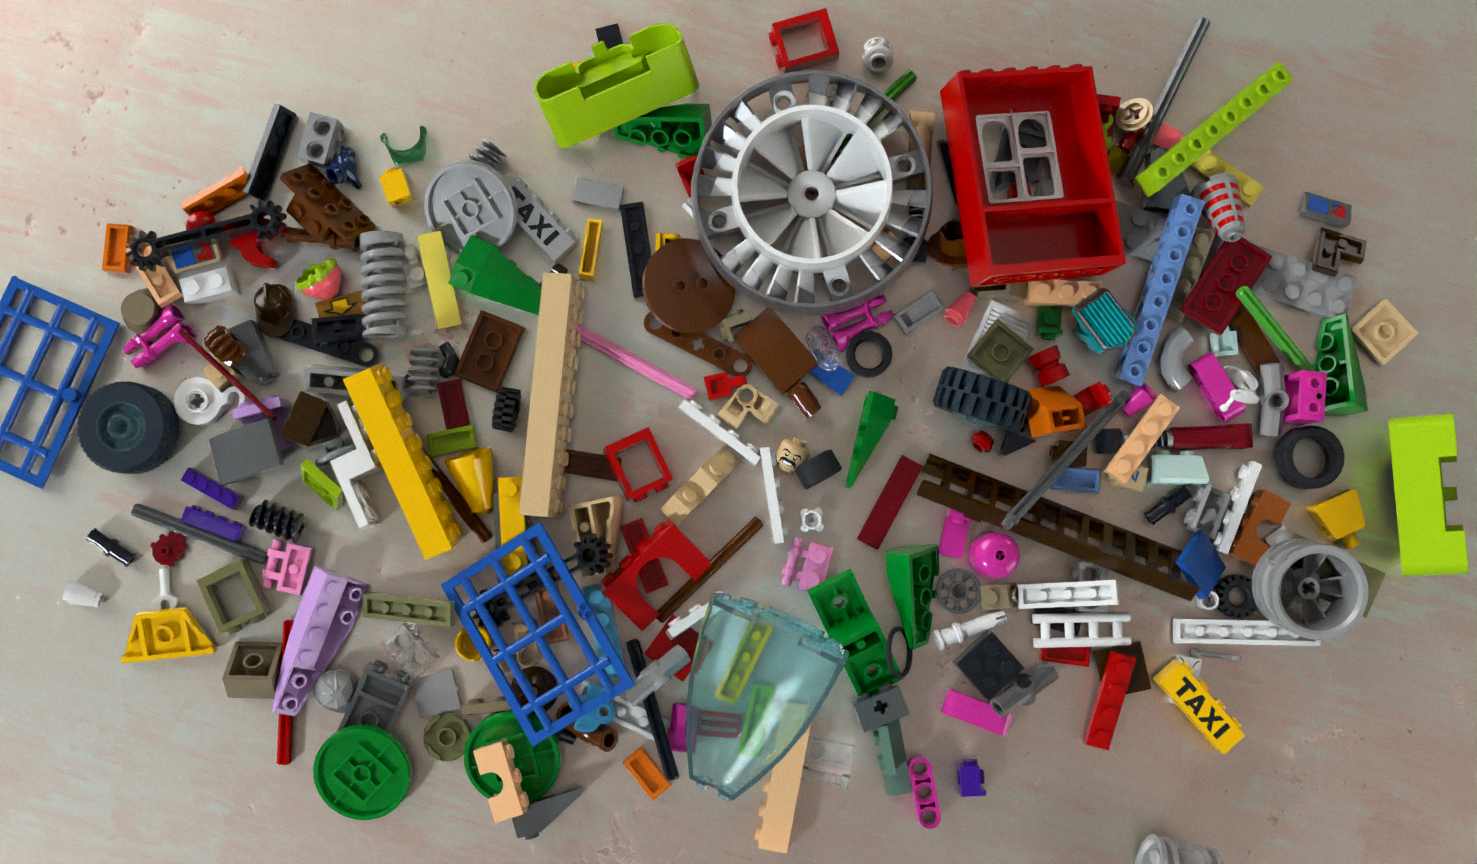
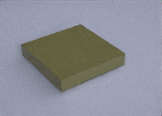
M996 319L966 356L992 378L1007 383L1034 348L1000 320Z

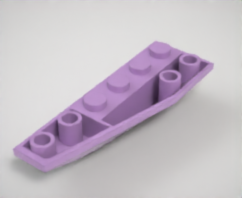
M314 566L297 610L284 652L272 708L274 713L291 716L297 715L314 689L320 675L325 672L352 630L363 601V593H366L368 588L367 583L332 570Z

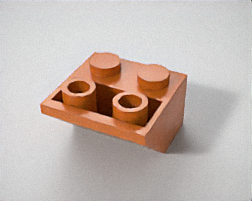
M1053 386L1026 390L1030 392L1032 397L1027 411L1032 438L1068 433L1087 427L1082 404L1062 387Z

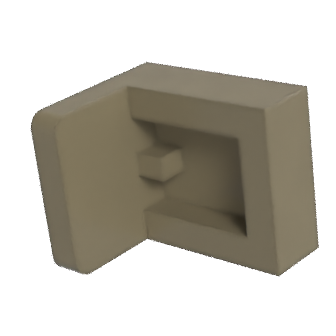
M743 309L736 310L730 313L729 318L722 320L723 326L719 327L723 341L728 340L730 345L734 343L731 329L751 322L752 317L749 311L744 312Z
M1016 583L980 586L982 610L1010 609L1018 606V588H1016Z

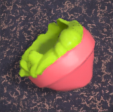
M329 258L320 265L311 264L310 270L304 269L303 275L298 277L296 281L297 289L301 290L308 297L331 299L339 293L342 270L337 265L336 259Z

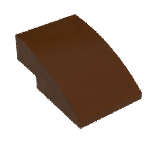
M766 308L733 336L737 345L782 395L819 365L801 341L772 309Z

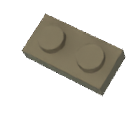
M504 696L493 697V702L483 703V699L468 700L469 704L462 705V715L488 714L511 710Z

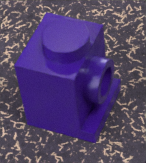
M964 759L963 763H958V793L961 797L986 796V790L981 787V784H984V771L980 769L977 759Z

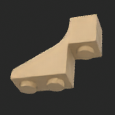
M724 445L672 495L660 510L678 526L741 461Z

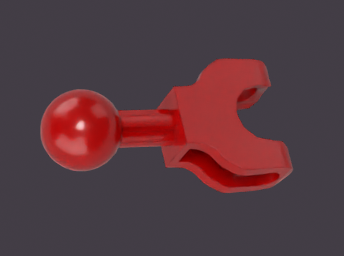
M199 210L188 216L185 227L186 230L217 223L211 213ZM262 218V226L269 224L270 219ZM280 228L279 231L282 232V236L278 237H284L286 228ZM257 234L230 240V245L240 250L242 257L251 265L267 270H276L277 261L263 253L262 243L264 240L260 241Z

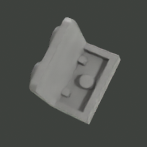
M1208 482L1196 488L1192 500L1196 501L1193 508L1188 509L1183 522L1187 523L1185 529L1194 533L1203 530L1206 536L1213 540L1231 494L1213 488V484Z

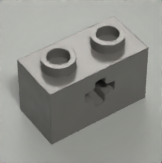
M887 683L878 687L879 692L871 695L869 692L862 693L855 697L856 701L851 702L863 732L870 731L910 714L899 686H892L891 683ZM878 700L885 703L882 706L881 712L873 708L877 706L876 701Z

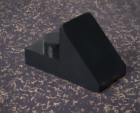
M1025 418L1022 429L1017 433L1006 430L998 453L999 456H1006L1036 442V440L1019 435V432L1024 431L1028 419Z

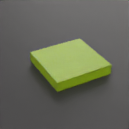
M306 459L301 464L302 481L334 510L338 511L343 506V490L311 461Z

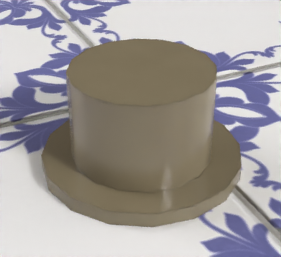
M146 288L137 290L125 297L121 305V314L127 327L134 333L141 334L160 318L165 307L161 308L150 290Z

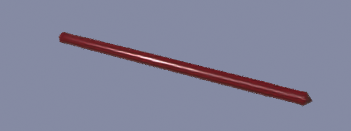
M178 329V333L269 418H272L273 421H277V416L183 329Z

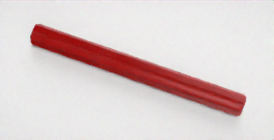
M285 620L283 622L281 664L294 620ZM280 713L278 719L276 763L278 765H289L292 753L293 716Z

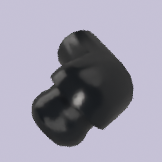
M445 342L439 346L445 358L438 371L441 377L448 378L454 375L459 358L451 344Z

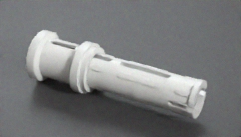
M999 609L962 624L954 622L951 627L940 631L937 629L933 630L934 638L939 649L942 651L946 646L953 643H963L968 636L1007 623V617L1003 616L1005 615L1004 610Z

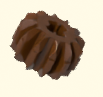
M217 325L204 338L205 346L214 357H217L220 362H224L228 366H234L237 362L239 363L247 353L246 345L242 343V340L225 326Z

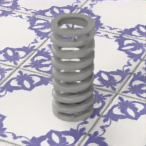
M393 231L361 233L359 235L360 248L364 253L361 254L360 261L365 264L360 270V273L365 277L361 281V286L365 289L361 294V299L367 302L362 306V312L367 315L362 319V324L367 327L363 331L362 336L375 339L405 337L406 326L399 324V321H393V324L375 322L385 319L405 318L406 313L404 311H381L375 309L387 306H404L405 300L401 298L384 299L374 297L381 294H402L405 292V288L403 286L373 284L382 281H403L405 276L402 273L373 272V270L401 269L404 267V262L399 260L380 261L371 259L378 256H402L404 254L402 248H376L371 245L384 243L391 244L392 247H399V243H402L404 240L403 234Z

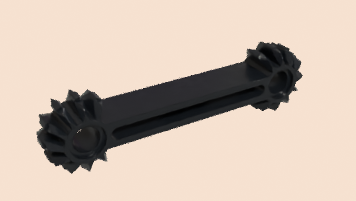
M258 200V207L250 205V209L253 212L248 215L157 238L154 231H149L148 234L144 231H139V238L134 235L131 236L132 241H134L133 244H125L127 248L131 249L125 255L127 258L132 259L130 262L132 266H138L139 270L143 272L147 269L154 272L156 271V264L160 267L164 266V263L161 261L164 257L253 234H257L260 241H263L266 237L268 240L273 241L274 233L282 236V232L279 229L287 228V224L281 222L287 218V215L281 213L283 208L280 205L274 206L273 201L268 200L265 204L262 200ZM270 215L271 220L269 224L262 226V218ZM151 246V253L145 257V248Z
M595 533L590 534L589 537L583 535L580 537V542L573 544L577 549L576 554L564 560L566 565L576 560L578 561L577 566L570 569L572 575L586 568L589 576L595 575V573L602 574L604 567H610L611 563L607 558H612L614 555L608 553V549L612 545L610 543L604 545L605 537L597 538ZM590 549H593L596 554L594 561L589 557ZM554 565L547 569L555 584L562 581L560 575L554 576V572L557 571ZM538 574L515 586L517 591L526 587L529 588L527 593L521 595L523 601L546 589ZM486 589L481 590V591L479 592V594H482L483 592H485V591H487V590H486ZM507 591L484 603L498 628L502 627L504 622L509 621L510 616L507 610L515 606L512 601L506 602V598L509 597ZM490 603L494 606L493 614L489 610ZM475 609L476 614H474L472 618H479L478 626H485L477 610Z

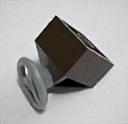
M300 391L280 433L282 440L309 452L324 446L327 454L315 460V465L318 467L329 465L331 460L356 450L355 444L343 447L344 442L342 437H340L339 423L330 404Z

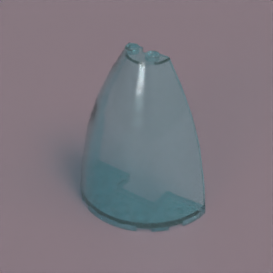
M712 593L700 629L689 675L686 705V745L689 778L696 781V785L700 788L708 790L712 787L718 791L717 795L721 799L733 801L779 763L804 735L831 693L848 659L849 651L843 649L844 645L837 639L823 637L825 634L823 630L771 606L757 607L758 602L744 597L731 599L732 596L730 594Z

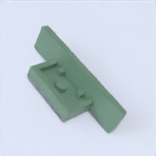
M878 700L876 701L877 706L873 708L881 712L882 706L885 703ZM897 719L876 728V731H873L875 746L879 745L881 755L877 756L879 770H884L889 796L912 792L900 721Z

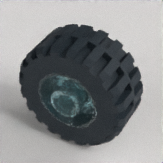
M947 366L942 370L933 398V404L935 407L959 415L964 420L982 426H993L1017 433L1022 429L1032 397L1029 391L1003 382L999 378Z

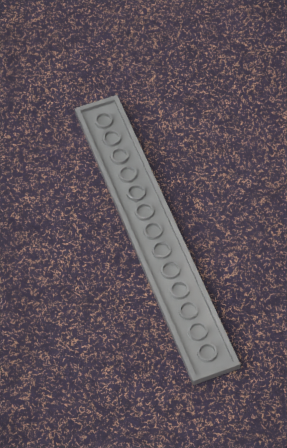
M1040 176L1033 197L1053 195V181ZM1116 201L1125 255L1152 263L1167 216ZM1215 233L1200 276L1223 243V240L1217 233ZM1256 245L1273 256L1251 289L1257 297L1323 318L1347 314L1358 277L1338 271L1335 277L1312 271V262Z

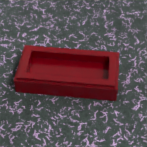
M459 378L437 383L446 430L471 425L462 380Z

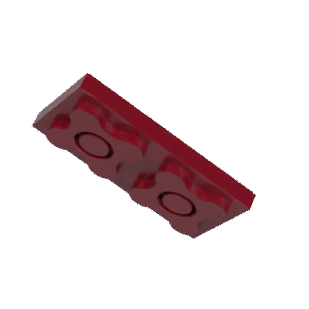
M1243 237L1235 242L1223 241L1179 308V311L1218 336H1221L1242 305V302L1236 296V291L1241 286H1248L1252 289L1273 256Z

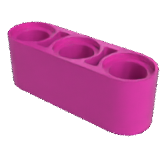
M1209 352L1188 365L1192 377L1220 422L1225 424L1246 411L1244 403L1236 400L1230 404L1226 412L1220 410L1221 404H1225L1228 401L1230 392L1235 388L1214 354Z
M952 689L948 690L941 712L1005 737H1007L1015 715L1011 713L1001 718L995 713L991 704Z
M914 755L908 760L907 765L916 816L924 828L933 829L939 825L941 815L932 767L924 756ZM916 762H924L925 769L923 772L916 773L913 771ZM922 786L930 788L929 794L925 797L918 796V790ZM927 810L934 811V817L930 821L922 819L923 813Z

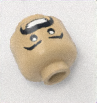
M796 436L793 439H783L775 454L776 461L778 462L777 466L793 474L795 468L806 462L810 456L809 449L805 447L807 443Z

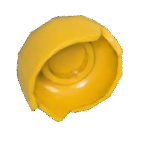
M476 625L491 650L492 639L490 633L486 628ZM461 629L454 642L456 652L462 659L471 662L482 660L466 629Z

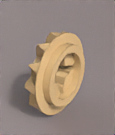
M1133 98L1119 107L1115 120L1118 127L1126 133L1129 131L1136 133L1140 128L1146 129V124L1152 122V115L1155 112L1148 100ZM1131 112L1139 115V119L1132 118Z

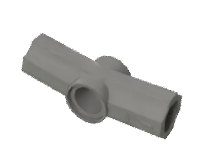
M1265 363L1260 365L1262 385L1260 402L1262 410L1259 434L1278 437L1282 436L1285 408L1289 404V397L1285 392L1283 363ZM1277 394L1278 402L1272 405L1270 402L1271 397Z
M676 645L659 660L656 659L640 672V675L634 679L636 685L622 694L633 707L637 706L652 692H657L667 684L674 674L691 661L687 652L679 645Z

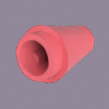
M965 291L945 310L944 318L955 327L965 324L976 301V297L972 293Z

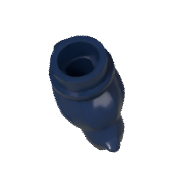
M342 145L340 154L326 168V175L331 183L341 184L347 181L356 189L362 187L357 178L354 149Z

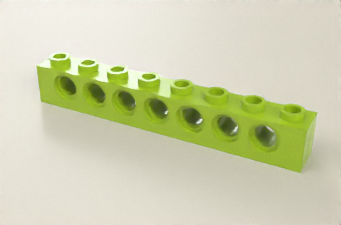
M1280 61L1277 62L1133 178V180L1147 197L1158 192L1290 84L1294 78Z

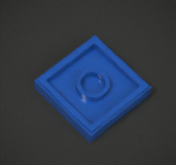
M1203 530L1195 532L1176 561L1187 581L1199 586V590L1196 593L1199 599H1206L1226 569L1225 564Z

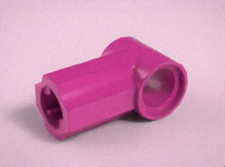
M673 703L671 724L667 733L672 751L690 753L692 740L691 723L694 710L691 704Z

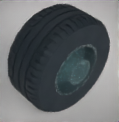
M120 381L99 388L98 391H95L86 400V404L83 405V409L80 411L81 415L78 417L77 435L79 443H81L80 446L83 448L86 456L100 468L116 473L141 474L159 467L160 464L162 465L171 456L172 451L175 449L174 447L177 445L176 441L179 439L178 434H180V422L173 403L157 389L135 382Z

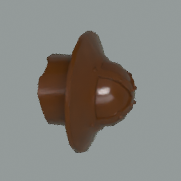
M953 218L946 222L927 242V253L932 260L949 266L951 270L968 268L960 218Z

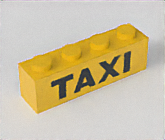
M1173 659L1152 679L1212 747L1225 755L1246 736L1240 730L1242 727L1241 723L1234 716L1231 715L1229 717L1225 713L1226 706L1218 698L1215 697L1213 699L1208 693L1210 688L1201 679L1198 681L1192 675L1194 670L1185 661L1181 663Z

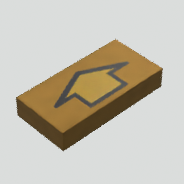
M363 291L316 302L315 305L319 318L354 314L366 315L362 312V306L366 303L361 299Z

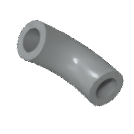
M1177 326L1164 341L1159 357L1161 374L1174 393L1183 388L1193 378L1184 365V356L1188 348L1195 342L1190 333L1181 326Z

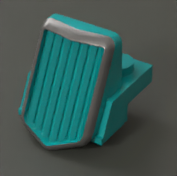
M1106 288L1098 289L1072 308V312L1078 321V327L1073 329L1072 333L1076 339L1086 342L1091 351L1099 354L1105 350L1110 351L1127 347L1136 329L1139 327L1129 312L1121 307Z

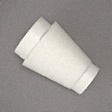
M69 581L63 593V600L68 601V604L99 607L104 594L79 581Z

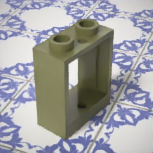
M240 559L196 580L220 633L229 632L231 635L244 629L243 624L250 621L252 624L258 623L266 619L264 614L271 612L253 568L247 559ZM241 574L256 610L227 622L212 586Z

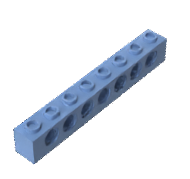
M1185 194L1174 196L1133 316L1139 327L1136 329L1129 345L1122 348L1113 375L1114 379L1136 386L1143 385L1205 201Z

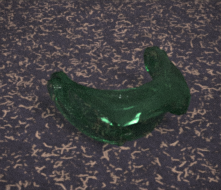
M423 125L420 126L419 141L407 150L401 151L391 148L387 134L382 133L380 136L382 143H385L394 165L421 161L425 158V136L427 129Z

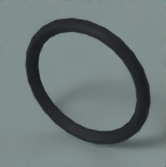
M897 626L888 635L886 659L891 673L897 678H903L911 668L913 651L909 648L904 628ZM898 631L903 634L907 646V662L902 673H898L895 670L891 655L892 639Z

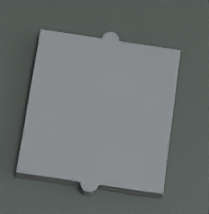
M453 669L414 679L412 688L415 697L413 701L417 704L420 719L462 708L458 694L460 688L456 686Z

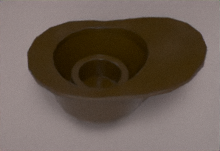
M264 283L263 287L254 296L257 324L264 335L280 337L285 335L294 323L292 294L284 285Z

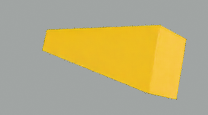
M587 219L578 273L580 280L595 282L603 226L602 220Z

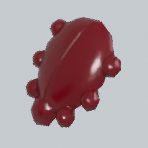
M170 531L168 536L165 537L164 534H161L156 543L152 542V555L155 561L161 565L174 567V561L177 558L181 559L183 557L181 550L187 547L183 543L185 540L184 535L179 533L175 535L174 531Z

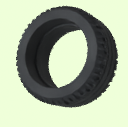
M1314 425L1303 426L1290 430L1280 439L1275 449V466L1280 476L1290 485L1300 489H1317L1325 487L1337 479L1342 471V467H1344L1345 453H1343L1344 449L1339 439L1328 429ZM1304 437L1316 440L1322 446L1325 453V465L1322 471L1314 478L1302 475L1297 470L1293 461L1294 448Z

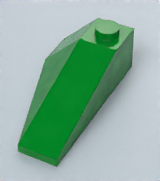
M686 103L660 107L614 127L615 138L641 146L646 144L656 147L657 151L663 153L669 151L679 154V158L698 156L706 134L712 126L710 105Z
M1342 314L1322 319L1316 346L1318 348L1317 357L1312 366L1314 371L1327 372L1325 416H1347L1368 411L1366 389L1348 315ZM1318 393L1316 397L1320 399L1321 395Z
M869 391L865 395L845 488L852 487L888 428L891 419H896L898 406L895 405L896 399L874 391Z
M936 544L903 546L886 552L887 577L909 648L913 650L929 643L933 616L929 609L931 599L935 598L936 590H932L934 576L939 575L940 568L939 547Z

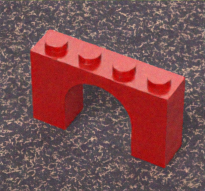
M670 519L658 524L654 529L655 533L649 539H643L631 556L627 555L620 561L619 568L613 573L609 572L601 580L600 588L602 593L641 631L646 629L660 615L657 608L637 589L638 573L647 562L656 558L671 559L694 581L712 565L702 551Z

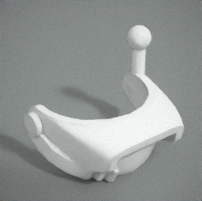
M1236 366L1223 367L1230 381L1238 389L1230 392V398L1225 404H1221L1220 410L1226 412L1234 400L1248 404L1257 403L1259 397L1255 393L1258 387L1256 377L1249 371Z

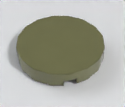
M446 712L438 714L429 720L424 728V747L429 755L437 760H456L464 755L467 739L472 732L471 727L466 719L457 713Z

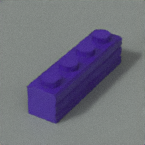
M188 467L181 479L184 483L232 510H237L244 499L243 495L225 485H221L218 481L195 468Z
M192 505V507L186 506L181 518L183 522L236 542L242 541L246 531V527L242 526L243 523L238 521L230 522L228 517L222 515L217 517L214 512L206 510V512L201 511V507Z

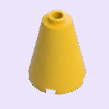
M483 447L461 453L457 459L454 456L445 459V466L472 513L477 512L478 516L492 512L491 508L494 507L493 493H495L491 447L487 449Z

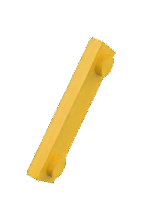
M523 476L498 478L501 546L526 531L525 516L519 515ZM522 546L502 558V564L508 575H512L528 565V557Z

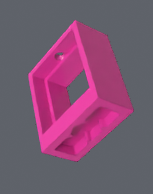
M1301 370L1284 375L1285 392L1289 397V404L1285 408L1283 424L1307 425L1324 421L1327 372ZM1318 393L1321 395L1320 399L1316 397Z

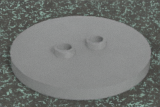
M474 160L457 161L439 170L427 186L424 198L427 222L432 232L441 231L443 243L449 249L461 253L471 235L486 240L500 248L513 234L518 219L516 196L506 178L493 167Z

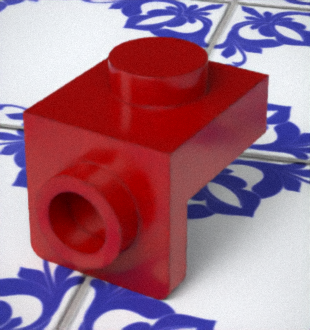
M697 155L685 157L675 164L689 198L691 197L692 176ZM701 167V170H700V173H699V174L705 175V173H704V171H703V169H702V167Z

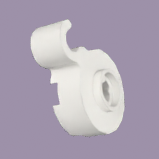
M195 377L186 380L178 387L174 396V406L176 413L182 420L189 424L208 426L215 424L223 412H226L227 408L233 405L235 395L239 394V403L250 400L234 386L223 391L217 389L209 379ZM199 397L205 399V402L201 403L200 408L197 405Z

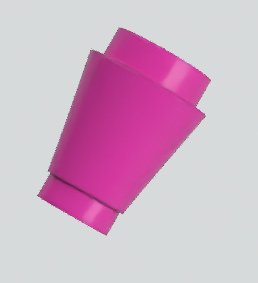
M1144 383L1142 386L1135 388L1130 398L1125 402V406L1121 409L1128 417H1131L1150 406L1154 402L1153 400L1157 398V395Z

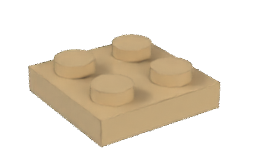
M1386 298L1381 300L1351 328L1353 337L1380 366L1385 365L1419 334Z

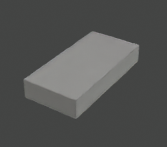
M577 177L572 200L577 203L619 211L624 187Z
M932 289L895 313L894 319L904 334L907 335L946 308Z

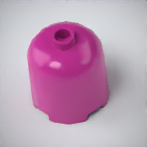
M996 531L983 532L971 542L968 550V559L974 571L980 576L989 579L1003 578L1012 574L1018 567L1020 550L1015 540L1007 534Z

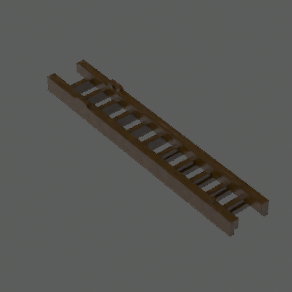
M929 453L922 472L941 479L940 485L923 479L918 488L917 495L964 513V517L979 523L985 521L1003 528L1001 522L1006 518L1008 512L995 507L996 501L1009 505L1010 512L1028 491ZM950 483L965 488L964 494L949 489ZM973 493L988 497L987 503L972 498ZM1040 497L1028 510L1027 513L1033 515L1032 521L1022 517L1019 523L1009 530L1190 602L1199 590L1198 585L1181 579L1182 572L1176 561L1183 551L1044 497ZM1042 519L1055 523V530L1041 525ZM1068 528L1077 532V538L1064 534V529ZM1088 537L1099 540L1100 547L1088 543ZM1112 546L1122 549L1123 556L1113 553ZM1135 555L1145 558V565L1136 562ZM1158 567H1168V574L1159 571Z

